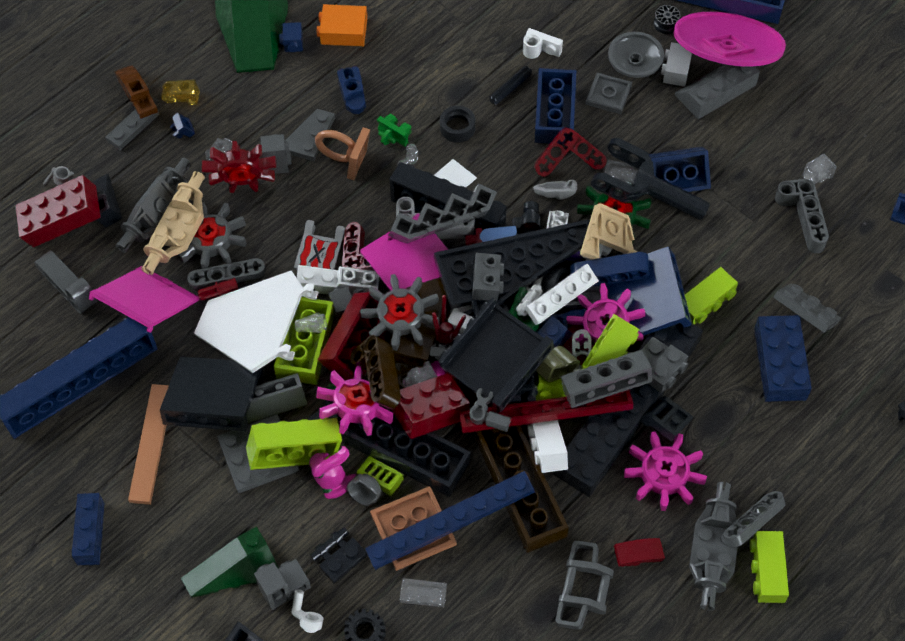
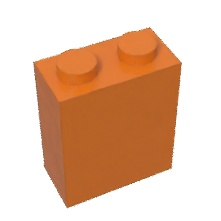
M323 4L322 12H319V23L321 24L317 26V37H320L321 45L364 46L368 19L367 6Z

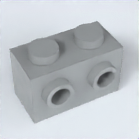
M671 42L670 50L666 49L664 60L667 61V64L663 63L661 75H664L663 83L685 87L692 53L678 43Z

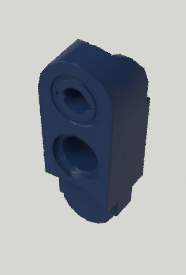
M352 66L337 70L338 83L346 110L353 114L362 113L366 103L359 68Z

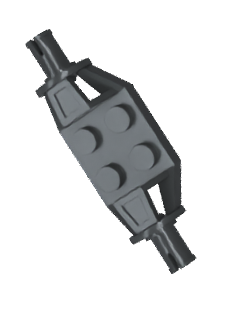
M181 158L175 168L165 167L163 173L154 180L135 205L127 222H123L121 225V230L125 234L116 243V247L120 251L126 253L134 241L142 243L145 239L152 236L172 198L178 191V184L181 182L188 183L184 176L192 166L188 159ZM173 184L177 185L176 191L171 188ZM142 227L147 228L143 232L140 230Z
M724 482L717 483L716 498L706 501V508L694 527L689 569L695 579V587L703 591L700 608L705 610L707 602H709L707 611L715 610L716 593L726 590V584L735 571L738 547L727 546L723 536L724 531L737 520L735 514L737 507L734 502L729 500L731 485L727 482L724 491ZM702 571H705V578L702 576Z

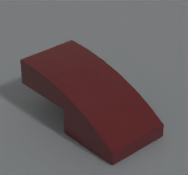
M660 538L632 540L614 545L618 566H638L642 562H661L665 559Z

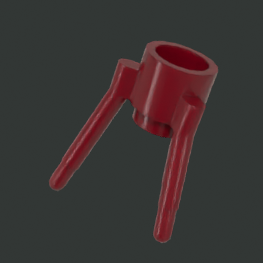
M446 295L442 296L440 325L438 324L436 313H432L436 333L435 340L442 344L451 343L453 338L455 339L466 319V316L463 315L455 330L451 323L446 322Z

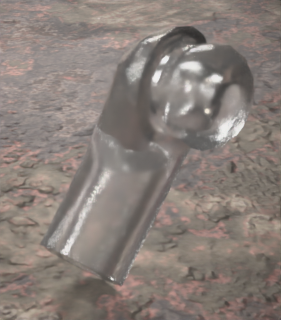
M415 144L407 145L406 158L398 161V165L400 162L411 165L417 162L419 151Z

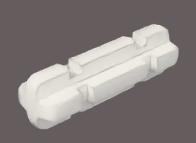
M534 284L516 308L519 316H526L528 313L525 307L541 296L543 290L540 285Z

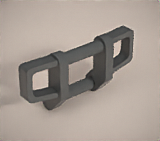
M574 541L572 544L570 556L566 564L568 570L564 588L558 600L559 606L556 623L559 627L580 630L583 627L588 610L597 614L606 613L607 606L605 602L609 582L613 578L614 570L598 563L599 548L596 543ZM579 548L592 549V562L575 560L577 550ZM576 571L593 573L601 577L597 601L590 598L571 596ZM565 606L582 608L577 622L562 620Z

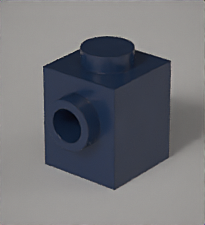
M301 22L283 23V34H280L279 37L280 45H284V51H303Z

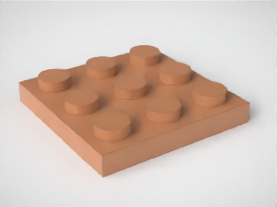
M429 486L370 511V514L383 540L442 510ZM450 533L393 561V566L397 571L456 546L457 542L453 533Z

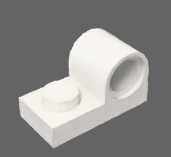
M529 28L523 41V54L527 58L534 59L543 51L549 55L559 57L562 53L563 40Z

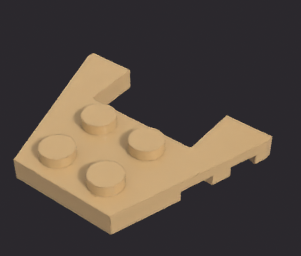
M601 203L595 205L580 255L591 260L598 259L599 243L624 254L637 252L632 244V241L635 239L629 215Z

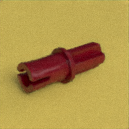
M232 278L220 283L215 282L213 286L198 290V296L200 300H205L238 290L239 287L236 279Z

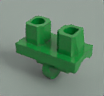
M391 113L385 118L380 116L377 119V122H379L378 135L382 137V144L387 145L390 142L395 144L397 142L404 147L408 144V137L412 132L411 125L405 122L398 127L396 125L398 119Z

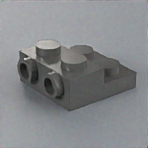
M654 337L642 348L652 368V382L648 384L661 393L666 387L671 388L676 381V375L678 373L682 374L689 365L687 363L688 356L673 345L666 346Z

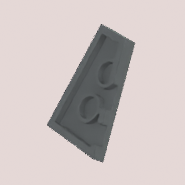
M316 109L285 140V142H289L291 155L314 162L319 153V149L315 144V137L323 130H330L335 120V114Z

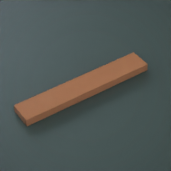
M152 384L128 498L129 503L151 505L166 425L162 423L160 407L169 385Z

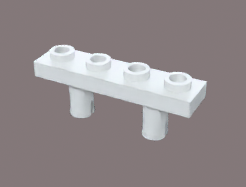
M586 264L527 305L525 310L534 324L538 325L599 280L590 266Z

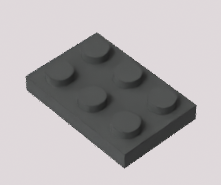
M789 284L781 288L773 297L824 333L837 325L841 319L834 309L826 308L820 303L818 298L807 295L796 284Z

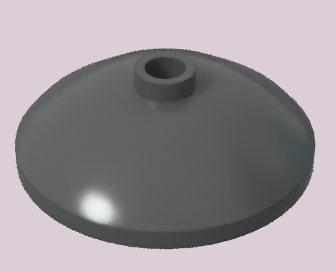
M627 32L619 35L612 41L608 51V58L612 67L619 73L628 77L642 78L650 76L660 69L664 61V49L660 42L649 34Z

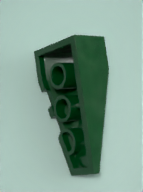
M255 527L228 543L184 575L181 580L189 595L193 598L216 593L219 590L231 587L233 589L239 588L240 585L249 583L257 584L254 573L257 572L259 567L273 562L278 569L279 567L258 528Z

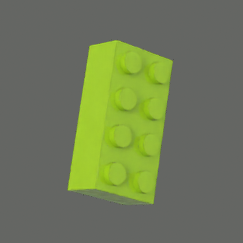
M301 297L283 345H290V351L295 352V355L291 361L281 357L276 358L274 364L276 379L298 373L301 383L317 385L322 364L317 359L329 340L335 316L332 301L311 300Z
M327 417L322 420L321 418L318 420L302 419L294 422L280 421L278 423H258L252 425L246 445L250 470L307 465L314 454H321L323 452L329 454L325 460L338 452L342 442L337 418Z

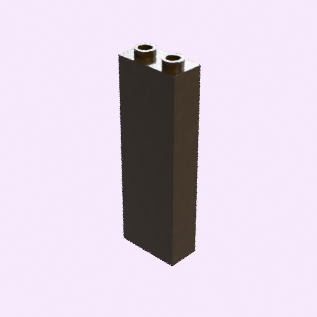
M439 277L423 282L417 295L421 299L433 294L438 295L439 303L424 308V313L432 315L435 312L441 324L442 296L446 295ZM422 323L418 331L422 334L424 344L418 345L411 334L402 335L398 350L393 351L395 362L428 369L431 359L430 349L436 341L434 326Z

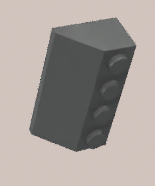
M724 64L675 92V96L697 119H700L756 86L760 71L755 66Z

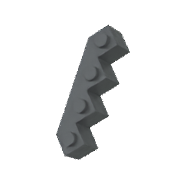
M478 184L473 191L470 201L452 193L444 210L425 203L417 220L398 213L388 236L407 244L482 217L490 210L497 192Z

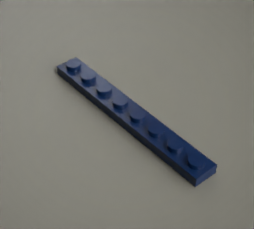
M523 471L365 548L374 569H379L535 493V490L527 474Z

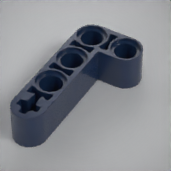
M644 252L587 260L570 265L571 275L582 266L588 264L599 280L592 286H600L602 283L608 285L638 280L650 275L648 255Z

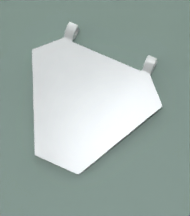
M292 271L285 272L208 300L194 334L252 373L277 357L291 361L294 358L295 352L290 351V345H283L301 297L304 296L315 300L319 292L313 291L314 284H306L302 287Z

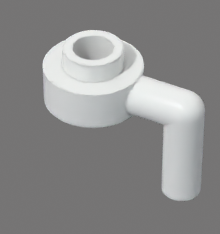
M297 589L294 594L292 615L300 619V626L304 631L314 633L322 628L323 617L315 612H304L301 610L304 591Z

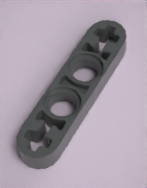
M254 258L194 270L189 273L187 280L191 289L200 290L215 285V282L220 283L235 278L237 283L259 279L265 275L266 268L261 259ZM255 266H258V271L254 270ZM235 269L242 270V273L238 276L231 274ZM215 273L222 274V277L218 280L211 278ZM195 278H199L198 283H195Z
M773 491L766 494L728 527L723 533L726 545L738 547L744 544L782 510L786 504L782 492Z

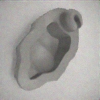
M575 180L546 182L535 185L533 190L536 194L546 198L561 200L569 198L576 193L577 182Z

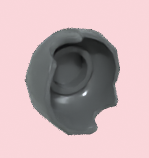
M368 474L356 475L347 485L350 496L364 506H370L381 496L380 484L374 477Z

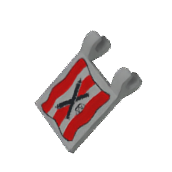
M307 220L294 269L297 270L298 265L335 270L344 240L345 227L337 226L335 239L313 235L316 228L315 223L312 220Z

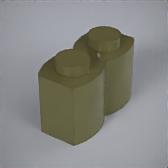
M558 346L554 347L536 371L548 382H553L560 379L561 376L573 372L574 369H578L581 362L565 347Z

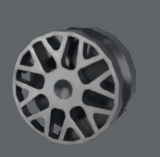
M671 5L660 6L655 12V29L663 34L674 33L675 24L681 17L679 10Z

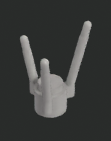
M64 166L53 167L43 185L46 186L53 178L54 182L59 186L74 179V173Z

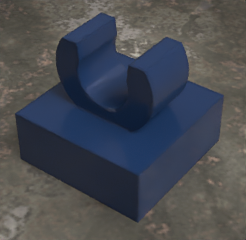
M179 113L172 117L174 123L170 126V129L176 131L173 134L174 137L179 139L185 135L190 138L195 134L190 119Z

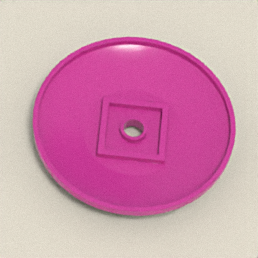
M698 12L689 14L679 19L674 28L675 39L686 50L704 59L725 65L761 66L779 60L786 48L785 40L772 27L758 20L733 13Z

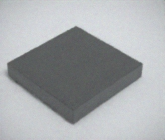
M596 73L585 105L622 114L632 82Z

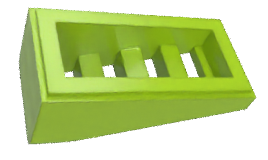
M369 456L356 473L372 476L378 468L379 472L374 478L380 484L381 490L392 496L404 481L403 474ZM372 464L371 470L368 473L365 472L367 467ZM385 473L386 475L384 476V478L380 480L379 478L381 477V475ZM391 477L392 480L389 484L385 483Z

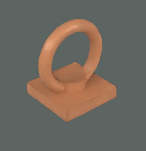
M363 127L356 143L341 132L323 130L316 135L315 144L319 151L328 158L339 162H349L347 178L355 180L368 149L370 129ZM334 138L345 143L348 146L346 155L338 154L328 149L324 145L323 139Z

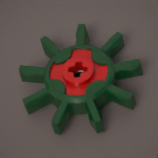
M590 186L586 187L585 195L594 201V205L578 204L577 214L592 215L594 206L601 203L629 215L631 226L635 224L649 229L651 220L636 215L637 211L650 208V198L637 202L622 203L604 193L600 195Z

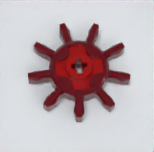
M233 141L231 150L225 153L214 147L210 148V158L214 161L202 160V172L211 173L209 174V185L211 186L222 181L229 183L230 193L235 192L237 185H249L254 192H257L258 179L270 182L275 181V171L270 169L276 168V157L259 158L262 155V145L258 144L249 151L239 149L237 141Z

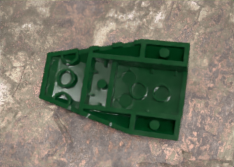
M215 0L216 18L237 73L274 70L279 51V35L282 34L283 23H285V18L288 14L287 0Z

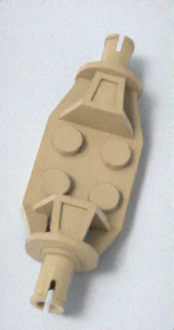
M194 171L188 183L181 182L178 184V191L164 212L150 238L149 244L145 245L143 249L148 256L141 268L144 273L153 275L159 262L167 263L171 257L188 249L204 219L203 193L199 190L202 181L205 179L202 173ZM164 245L170 246L166 251L161 249Z

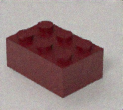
M446 373L400 389V402L396 408L391 410L408 437L413 439L460 422L459 411L469 410L470 402L453 377Z

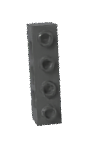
M639 350L561 376L562 388L571 408L652 382V368L643 351Z

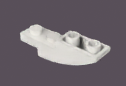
M298 265L296 278L302 287L306 284H314L315 291L321 294H329V292L336 288L347 286L351 294L357 288H363L364 292H369L368 289L371 286L378 289L379 275L376 271L339 266L338 270Z

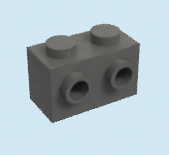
M284 134L260 136L262 158L276 157V168L270 170H274L275 174L288 173V165L292 164L289 142H285Z
M476 253L472 299L490 301L493 297L497 301L499 293H503L504 282L500 281V275L503 276L504 263H501V255Z

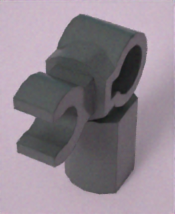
M479 388L477 391L478 401L474 403L469 413L472 423L477 425L486 423V426L507 432L511 418L492 411L488 413L487 404L493 400V392L490 391L489 396L483 398L481 396L482 388Z

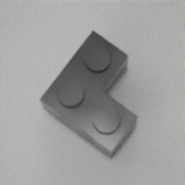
M297 559L282 563L279 569L274 562L264 564L254 573L258 587L271 610L293 599L295 590L299 589L305 592L311 588L309 579Z

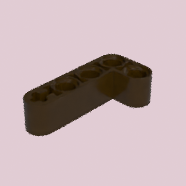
M371 335L353 350L350 362L355 366H361L362 369L367 371L372 401L386 408L394 409L400 402V389L391 343Z

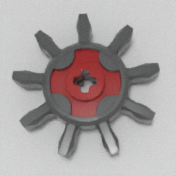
M202 202L204 219L188 249L179 254L180 259L185 263L192 256L198 254L201 256L200 264L202 269L208 268L210 257L221 255L227 264L232 263L230 255L226 250L230 244L246 247L245 237L232 235V231L246 226L245 220L241 216L227 222L226 218L231 211L229 204L224 203L216 215L209 214L206 205Z
M391 275L390 283L393 290L385 295L371 286L368 289L369 294L379 302L378 308L361 309V317L364 319L379 318L380 323L369 332V336L375 335L379 337L385 331L393 334L391 339L393 351L398 350L402 335L411 334L418 345H423V337L418 328L422 323L434 326L432 315L425 314L424 308L439 303L438 295L433 294L421 299L417 295L422 287V278L420 277L415 279L410 289L399 288V280L396 275Z

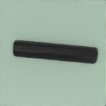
M524 66L490 95V102L497 105L532 75V69Z

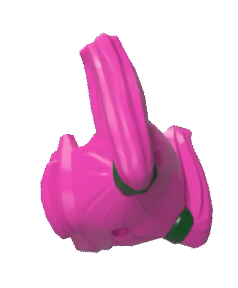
M344 446L326 460L325 458L329 454L323 452L321 454H314L309 461L312 475L323 488V493L327 499H335L348 492V483L357 475L350 474L346 476L341 466L350 455L349 450Z

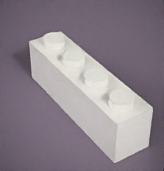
M558 420L525 424L527 425L528 437L531 438L532 451H536L534 452L536 465L540 464L542 473L568 470L567 450Z

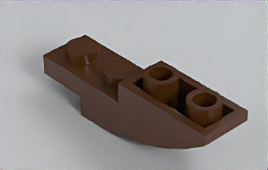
M133 65L114 71L140 119L158 112L148 87Z

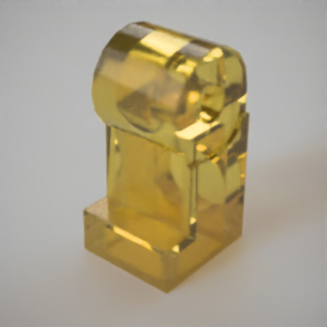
M195 80L167 81L163 85L161 99L167 103L178 101L197 105L200 90Z

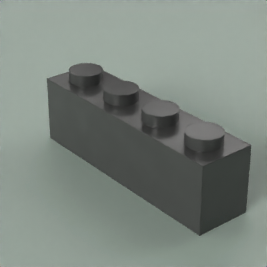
M298 373L256 386L247 413V422L250 423L307 405Z

